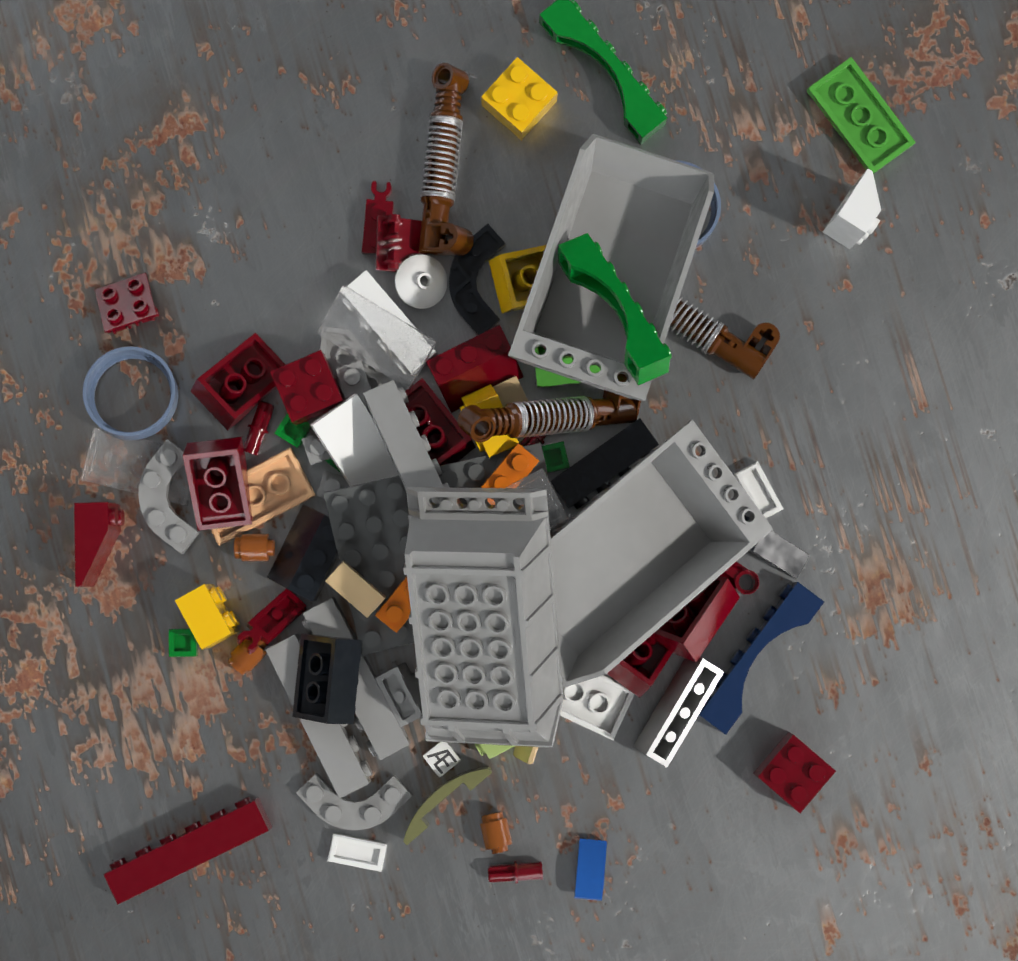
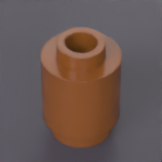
M242 534L241 537H235V559H241L242 561H269L270 556L275 555V540L270 539L269 534Z
M244 640L230 653L231 657L228 659V662L242 675L247 671L251 672L267 655L265 649L268 644L266 645L260 640L257 650L252 654H248L247 647L252 642Z
M503 811L481 816L482 823H480L485 849H491L492 854L508 851L507 845L513 843L507 817L504 818Z

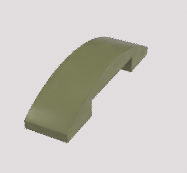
M489 766L470 769L452 777L435 789L414 814L403 842L408 845L426 830L429 823L424 816L462 783L471 791L492 773V769Z

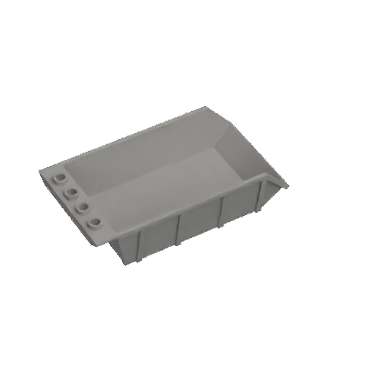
M592 134L579 150L508 356L522 363L630 399L645 401L652 380L637 385L624 365L627 339L618 315L596 293L569 281L558 264V245L586 233L589 234L593 242H598L604 258L607 262L610 261L613 264L616 276L620 282L624 281L626 283L631 298L634 302L640 304L645 319L648 323H653L658 338L663 344L714 194V173ZM543 347L546 352L543 355H538L535 349ZM564 356H570L573 362L570 364H565L562 361V358ZM597 365L600 371L592 373L589 367ZM624 374L627 377V381L620 382L617 376Z
M690 420L654 451L631 464L630 470L606 490L591 498L593 501L566 524L550 533L562 684L565 687L606 675L773 530L770 523L693 420ZM698 445L702 449V452L699 456H697L695 453V449ZM717 468L718 475L714 478L712 470ZM733 490L734 497L730 500L728 492ZM747 511L750 513V519L748 521L744 519V515Z
M406 487L409 530L403 571L404 575H407L411 608L409 624L413 626L417 662L415 677L419 680L422 706L420 721L421 725H424L426 729L425 740L432 742L553 748L563 703V686L547 489ZM432 498H437L440 504H435ZM459 498H464L467 504H462ZM487 499H493L495 501V505L489 504ZM515 499L522 500L524 505H518Z

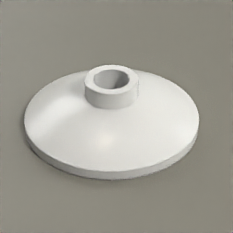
M423 254L413 255L399 265V270L395 274V288L398 296L404 303L413 308L426 309L436 305L444 297L447 290V275L443 266L435 258ZM422 276H425L428 279V284L426 286H423L420 283V278Z

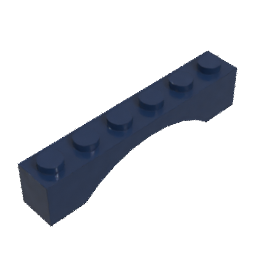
M793 582L792 585L787 583L778 595L781 598L775 607L771 605L762 616L765 620L759 629L757 627L752 629L746 638L748 644L743 650L738 649L729 661L732 664L726 673H723L699 713L701 717L725 735L742 714L744 682L749 668L757 655L769 642L780 634L792 628L809 624L824 603L822 599L799 582Z

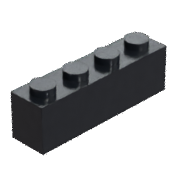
M639 418L555 477L550 483L568 509L572 506L579 509L590 501L587 497L595 490L598 493L606 490L612 485L609 480L616 475L620 477L631 469V464L654 451V448L659 444L641 418Z

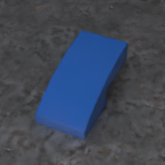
M579 839L574 898L602 901L607 841Z

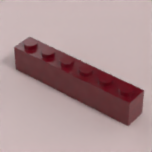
M248 796L234 803L236 808L227 813L225 809H221L209 816L211 821L201 825L200 821H197L185 827L186 833L176 837L175 833H172L159 840L160 846L151 849L150 845L134 852L136 857L129 861H126L125 857L109 864L111 870L103 875L117 905L268 832L272 825L259 797L251 801Z

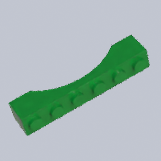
M556 0L539 14V24L555 43L583 51L595 59L608 72L621 97L624 126L641 145L666 125L668 119L666 109L659 101L656 103L649 96L650 91L642 81L638 82L633 77V71L629 64L624 60L620 61L613 45L608 40L603 41L597 34L599 32L597 26L592 20H586L582 16V10L575 0Z
M586 233L559 244L558 264L569 281L596 293L618 315L627 339L624 365L637 385L668 373L670 359H672L668 345L662 344L653 323L647 322L642 307L638 302L633 301L624 281L620 282L616 276L613 264L610 261L607 262L604 258L599 243L593 242L589 234Z

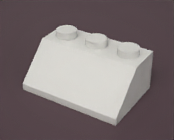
M867 169L851 187L823 230V233L848 249H851L855 244L860 245L863 240H866L880 222L876 218L881 211L873 171Z

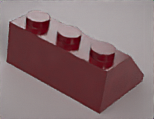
M500 325L426 361L451 413L459 410V407L464 405L461 397L490 384L493 387L517 376L518 380L524 378L517 360L508 356L511 346Z
M719 576L654 632L651 637L674 654L697 662L740 596L728 578Z

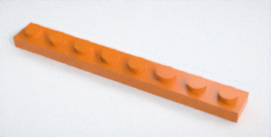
M517 443L480 488H518L538 464L539 460ZM487 499L489 504L495 505V501L493 499ZM407 576L375 613L378 619L396 633L409 619L411 611Z

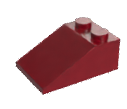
M255 332L197 378L191 393L228 431L277 388L270 371L286 364Z
M423 378L405 391L409 400L405 405L409 412L414 411L420 426L416 427L420 436L425 434L431 450L427 452L431 460L436 458L439 466L457 462L476 448L472 439L460 429L457 420Z
M242 437L187 443L182 456L197 530L252 525L247 464Z
M110 502L74 503L75 587L95 586L121 532V526L125 522L124 510L120 509V504Z
M650 636L607 674L640 698L653 685L673 652Z

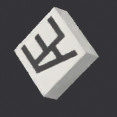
M439 742L423 755L439 778L461 761L448 742Z

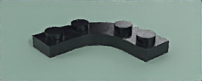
M488 223L473 235L474 243L467 254L455 255L449 274V291L454 307L477 336L490 330L500 322V318L480 296L476 285L478 272L482 266L506 246V243Z

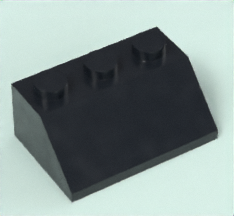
M303 504L267 578L310 601H316L325 584V580L328 578L338 558L329 516Z
M301 634L292 717L325 724H354L362 640Z

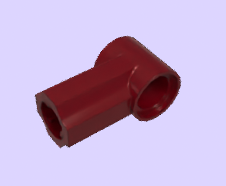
M737 561L720 575L728 578L739 594H752L759 587L758 575ZM744 574L752 579V585L748 590H743L739 585V579Z

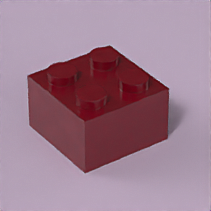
M322 350L270 371L289 418L295 425L329 412L344 401L328 360Z
M788 732L753 774L797 812L801 813L836 770L794 734Z

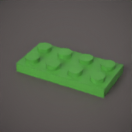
M852 57L807 89L808 94L865 170L870 169L873 171V174L916 143Z

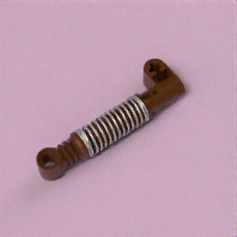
M441 63L435 67L432 73V83L436 87V100L434 101V106L436 107L430 113L428 121L432 126L428 127V130L431 132L427 133V135L431 138L427 139V142L430 144L426 145L429 150L425 151V153L429 156L425 157V160L428 162L424 163L427 168L423 169L427 174L423 175V178L426 180L422 181L425 186L421 187L423 192L420 195L423 212L418 252L435 256L465 255L471 250L474 243L472 232L448 222L450 208L454 205L455 201L454 191L456 188L454 185L457 184L455 181L457 178L456 173L458 172L456 167L459 166L457 161L460 154L458 149L461 148L459 145L461 142L460 137L462 136L460 131H462L463 117L459 110L461 108L460 102L462 101L461 95L468 88L469 77L463 70L449 63Z
M680 297L670 327H672L671 331L677 330L676 335L681 333V338L686 336V342L691 339V345L697 343L696 348L702 346V352L704 351L708 355H716L754 380L779 342L780 332L778 328L771 323H761L753 330L745 342L729 332L728 326L724 325V323L722 324L719 320L714 322V317L709 319L708 313L703 315V310L698 312V307L693 309V303L687 305L688 300L682 302L683 297ZM764 337L767 340L759 351L755 347L761 338Z
M624 374L617 376L618 381H627V377ZM604 390L603 398L599 399L578 396L538 401L530 400L527 402L519 401L508 403L502 408L481 409L476 405H470L462 409L457 421L460 429L474 441L480 443L489 440L492 436L507 435L510 438H525L538 435L584 432L592 430L595 426L635 422L639 415L641 400L630 399Z

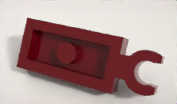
M373 181L371 184V191L375 198L374 200L366 199L362 254L376 255L377 216L389 217L390 214H393L394 202L387 201V198L392 193L390 182H387V188L384 192L377 191L376 181Z
M285 589L248 622L247 627L250 631L241 632L237 637V643L240 645L244 640H250L252 644L247 647V653H254L260 640L266 645L269 644L306 610L307 605L290 590Z

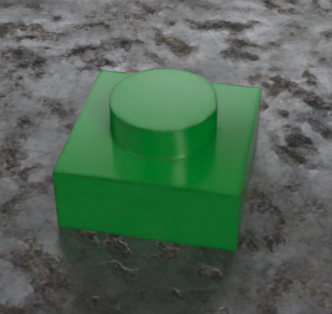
M287 413L274 434L299 449L303 443L302 438L308 435L312 427L306 421L298 425L293 424Z
M564 441L542 446L548 473L570 468Z
M169 629V657L198 656V643L190 629Z

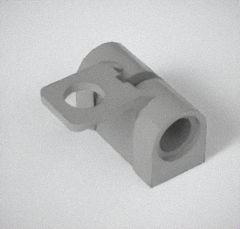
M406 662L375 678L400 727L421 717L422 706L419 680L415 677V672L411 673Z

